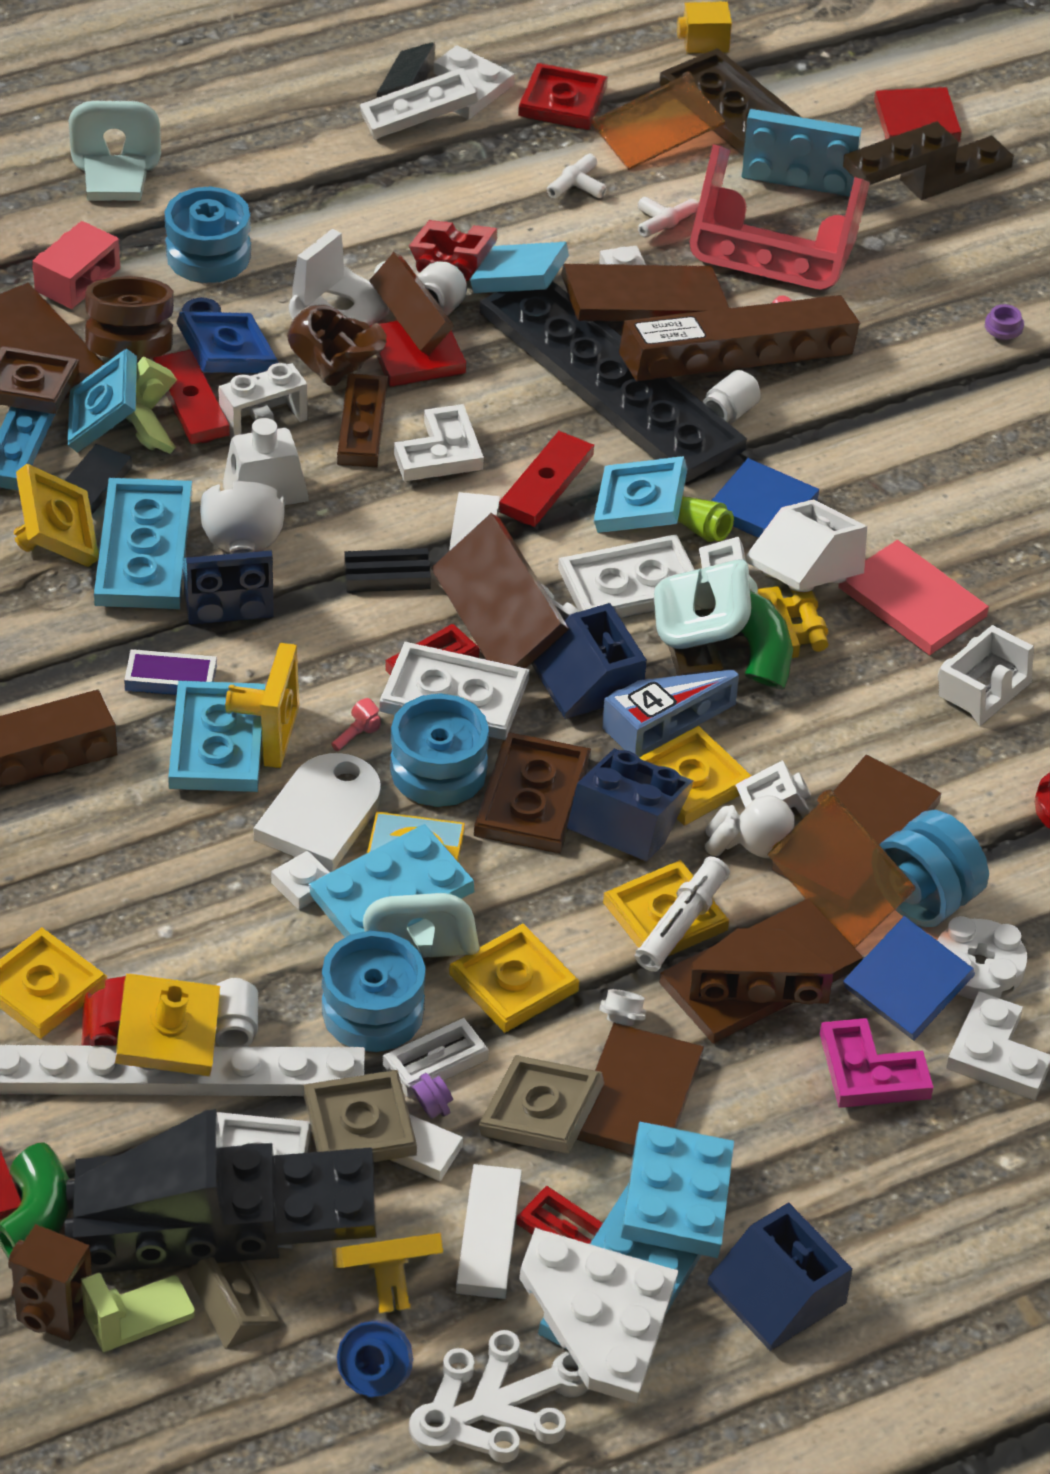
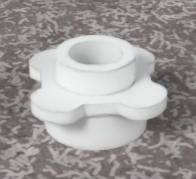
M610 989L608 990L606 1000H601L599 1010L607 1013V1020L632 1026L635 1020H645L646 1010L643 1009L645 998L632 992Z

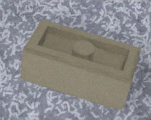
M211 1257L200 1260L197 1265H192L187 1274L224 1348L234 1347L280 1328L281 1323L246 1261L217 1263L215 1258Z

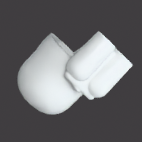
M767 795L753 800L741 814H737L733 805L724 806L705 828L706 834L710 837L705 843V849L710 855L717 857L725 849H730L741 843L748 851L757 856L774 858L782 849L783 839L788 837L794 828L793 812L788 804L780 798Z

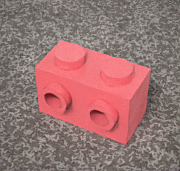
M80 221L33 260L32 270L35 290L39 294L73 309L85 299L87 286L95 281L110 278L120 269L119 238L84 221Z

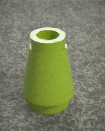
M682 496L678 522L707 542L723 541L733 527L734 515L732 511L727 509L724 503Z

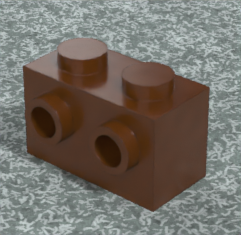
M35 1224L25 1241L19 1240L15 1244L8 1261V1267L12 1269L13 1287L11 1296L15 1298L17 1321L22 1322L24 1326L34 1332H46L70 1342L85 1319L81 1279L92 1276L90 1246Z

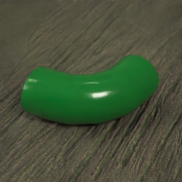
M750 590L751 614L747 624L740 631L748 640L751 650L749 663L744 675L759 684L783 690L789 678L793 655V646L787 622L770 600Z
M36 1143L27 1147L14 1159L10 1167L11 1177L22 1191V1201L18 1209L0 1221V1246L8 1259L15 1244L19 1240L25 1241L35 1224L60 1233L65 1224V1219L70 1214L71 1209L68 1208L66 1183L70 1179L58 1155L46 1143Z

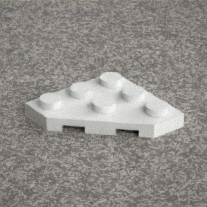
M535 1228L521 1266L520 1281L529 1294H534L544 1311L543 1318L561 1347L568 1349L578 1365V1374L587 1389L637 1404L677 1281L678 1270Z

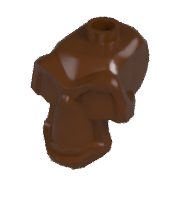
M313 305L302 310L291 322L287 334L289 345L294 353L313 372L319 374L325 384L330 386H336L348 376V373L360 371L367 359L380 353L386 346V334L378 323L370 327L365 322L347 318L338 309L328 305Z

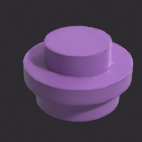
M1006 304L997 305L986 316L985 329L997 339L1009 340L1022 334L1024 320L1021 312L1016 307Z
M426 1072L420 1075V1082L413 1085L412 1090L429 1118L433 1119L439 1114L443 1117L450 1114L451 1112L447 1104L454 1099L442 1078L437 1076L431 1079Z

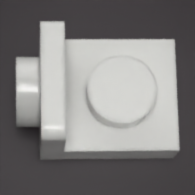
M783 761L736 784L745 808L753 800L767 795L780 798L790 808L795 806L802 818L811 814L805 802V799L810 797L811 793L800 772L792 775Z

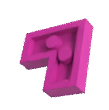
M867 1018L821 1022L820 1037L839 1108L932 1098L934 1087L923 1050L877 1055Z

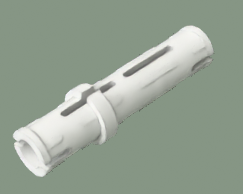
M707 857L691 881L684 882L677 890L675 902L660 919L641 947L635 951V959L643 968L653 972L658 971L698 915L705 914L711 907L713 895L730 874L728 866L722 860L716 857Z

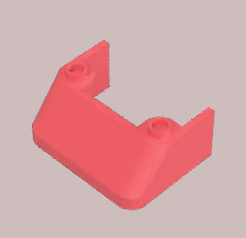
M713 144L690 238L692 254L698 260L705 263L819 290L833 287L838 282L855 244L870 182L854 178L846 215H833L826 218L818 229L816 241L745 225L744 220L747 211L745 199L737 191L722 187L730 149Z

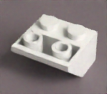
M814 499L782 507L747 553L746 562L761 570L765 576L776 578L789 585L790 589L798 592H808L813 590L815 586L826 583H842L848 577L864 573L867 526Z

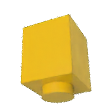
M685 2L684 17H678L677 36L678 39H684L686 54L707 53L716 48L723 53H729L732 21L728 2Z

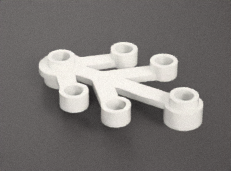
M497 1331L489 1340L490 1358L474 1398L458 1406H455L462 1383L469 1381L473 1376L474 1358L469 1351L462 1348L452 1349L446 1353L443 1364L444 1377L434 1402L424 1404L413 1412L409 1421L410 1436L422 1450L429 1453H440L449 1449L452 1444H457L489 1454L497 1462H511L519 1453L520 1439L515 1430L535 1435L543 1443L554 1444L563 1438L566 1422L563 1413L555 1408H545L538 1413H533L513 1406L553 1390L565 1397L573 1398L585 1394L588 1389L579 1376L578 1371L570 1372L565 1369L579 1368L569 1351L559 1355L554 1360L552 1368L501 1388L509 1365L514 1363L519 1356V1339L511 1331ZM499 1345H508L512 1349L509 1351H500L496 1347ZM454 1363H463L467 1367L458 1370L452 1368L451 1365ZM482 1419L502 1425V1427H498L491 1433L468 1425ZM552 1422L558 1427L549 1430L542 1427V1424ZM429 1423H440V1424H442V1426H440V1427H431V1426H429L428 1424H429ZM499 1441H507L511 1443L512 1446L509 1448H500L496 1445V1443Z

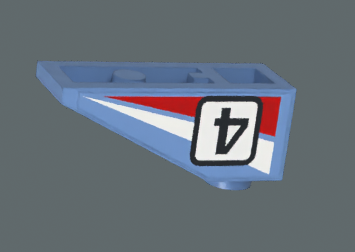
M734 670L638 680L623 689L615 690L605 698L602 729L624 750L633 752L638 757H641L736 705L739 674Z

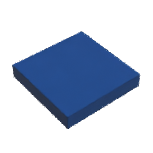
M179 313L176 324L202 372L262 373L268 371L271 365L279 363L251 313Z
M747 458L711 501L724 503L727 509L732 511L734 515L733 527L759 538L782 507L813 499L817 501L819 488Z
M903 916L843 980V983L847 990L914 1041L975 976V972L972 966L907 917Z

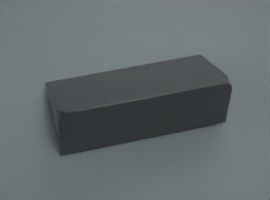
M426 43L400 51L380 86L377 97L379 98L425 81L434 66L435 43Z

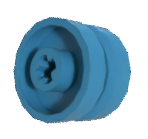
M199 187L181 192L169 201L165 210L166 256L168 265L177 275L190 281L214 283L236 277L247 268L251 259V241L249 236L251 230L250 211L248 204L240 195L223 188Z
M442 693L422 695L405 703L395 714L391 726L392 752L390 771L394 785L404 796L424 805L436 807L457 805L472 798L484 786L487 775L489 727L486 716L475 704L459 696Z
M939 810L922 812L901 831H896L881 842L873 853L872 866L875 880L884 897L899 914L925 928L937 927L957 911L960 906L966 905L978 896L988 884L989 869L987 859L978 840L964 824L952 815Z
M372 930L351 934L334 944L325 956L322 968V1016L326 1029L338 1042L349 1047H364V1051L380 1052L395 1049L414 1037L422 1026L425 1010L424 988L426 967L421 953L408 940L390 932Z

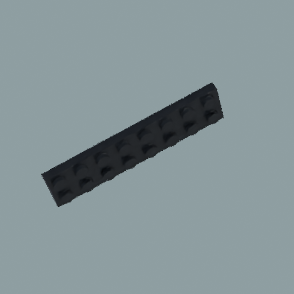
M553 280L547 289L497 292L480 301V314L653 458L665 459L684 456L688 468L685 483L746 450L747 438L672 377L636 381L619 354L622 336L603 321H579L568 292Z

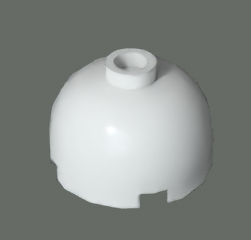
M236 481L233 482V489L220 492L219 484L212 486L202 495V527L211 543L230 554L264 550L275 542L283 527L285 500L283 496L278 499L277 490L271 486L258 482Z

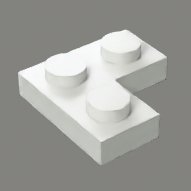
M458 45L434 61V74L438 76L464 67L477 92L478 102L452 112L468 120L514 86V73Z
M464 404L424 410V423L429 437L394 442V455L404 482L483 470L484 457Z
M979 991L949 1054L946 1069L1036 1100L1050 1068V1054L1011 1041L1021 1018L1022 1006Z

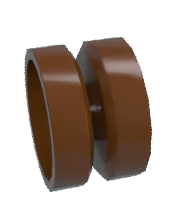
M111 277L90 284L85 292V311L91 317L87 320L85 326V345L91 352L108 358H114L126 349L135 354L137 360H141L143 356L150 359L169 352L173 346V324L168 318L172 316L174 310V291L169 285L161 281L144 277Z

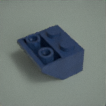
M272 550L183 558L184 595L189 625L274 617Z
M611 603L570 614L565 620L569 630L531 663L564 719L604 708L605 698L615 690L623 689L638 680H645L647 659Z
M614 748L577 783L567 829L648 861L665 844L691 791L694 780L679 775L672 768L659 767L644 761L633 752Z
M788 1202L749 1226L708 1277L707 1284L769 1351H772L847 1303L853 1268Z

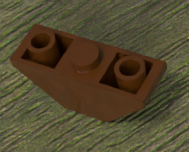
M737 928L692 962L689 1000L829 1004L833 966L785 930Z

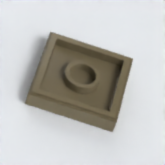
M515 1055L479 1123L481 1136L569 1154L604 1085L602 1072Z
M398 1070L304 1084V1098L317 1152L372 1147L374 1162L417 1155V1143Z

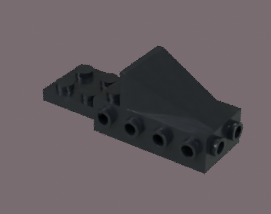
M216 1109L205 1110L119 1156L75 1159V1179L67 1180L66 1183L68 1208L74 1209L73 1218L65 1219V1236L90 1246L92 1273L197 1265L200 1260L211 1257L215 1258L217 1263L279 1258V1245L377 1237L372 1147L274 1155L272 1143H248L240 1146L223 1147Z

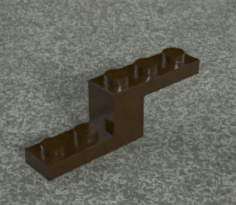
M936 121L844 154L843 167L854 178L870 182V185L900 175V181L920 200H924L1011 168L1014 155L993 135L958 147L959 141Z

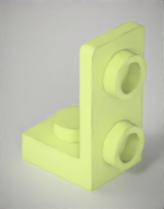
M143 356L137 363L136 410L126 419L133 423L137 429L135 435L145 447L150 450L158 448L171 454L176 447L152 411V408L173 386L177 379L171 370Z
M101 1273L81 1279L84 1316L102 1352L109 1351L195 1317L194 1306L179 1277L176 1275L121 1295L116 1288L108 1289Z

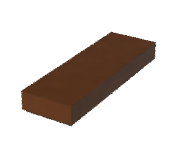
M393 252L369 282L419 350L430 355L453 329L454 325L405 259Z
M348 373L337 451V465L378 467L388 376Z

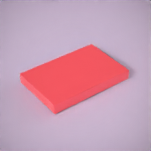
M898 539L865 560L863 574L848 577L846 581L839 583L838 588L929 656L986 618L989 609L987 604Z

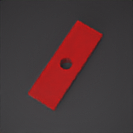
M188 349L152 358L154 362L171 370L177 379L166 392V395L190 444L208 443L217 438L230 436V425L192 351Z
M558 431L499 501V513L535 527L593 457L594 444Z

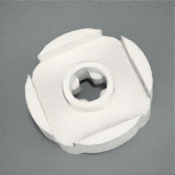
M959 916L949 922L948 928L940 934L937 940L974 968L975 976L958 993L962 997L975 1000L980 991L1001 998L1002 991L1009 990L1011 987H1013L1014 991L1024 978L1027 951L1021 942V932L1014 925L1000 924L987 919H970ZM973 955H983L989 959L985 960V964L976 963V958Z

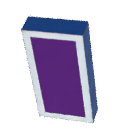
M131 649L124 679L125 691L177 695L178 681L214 682L217 657Z

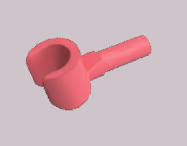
M364 698L353 706L351 714L356 721L331 743L336 751L341 750L361 732L373 733L380 728L379 708L370 698Z

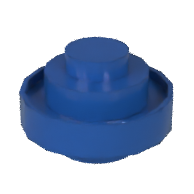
M382 1320L363 1322L350 1329L341 1340L337 1353L338 1370L346 1385L356 1393L369 1397L387 1395L401 1387L409 1377L414 1361L412 1345L405 1333L394 1324Z

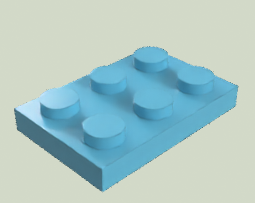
M750 109L747 117L741 178L850 197L854 177L843 167L844 154L859 149L862 128Z
M178 681L168 774L169 789L258 792L262 746L261 716L233 712L227 713L225 703L230 684L265 690V684Z
M425 823L309 883L310 896L345 938L351 934L365 932L363 926L365 911L373 902L381 898L446 893L462 899L475 892L474 880ZM425 918L413 919L407 926L409 927Z
M639 1122L621 1238L718 1258L722 1245L734 1141Z

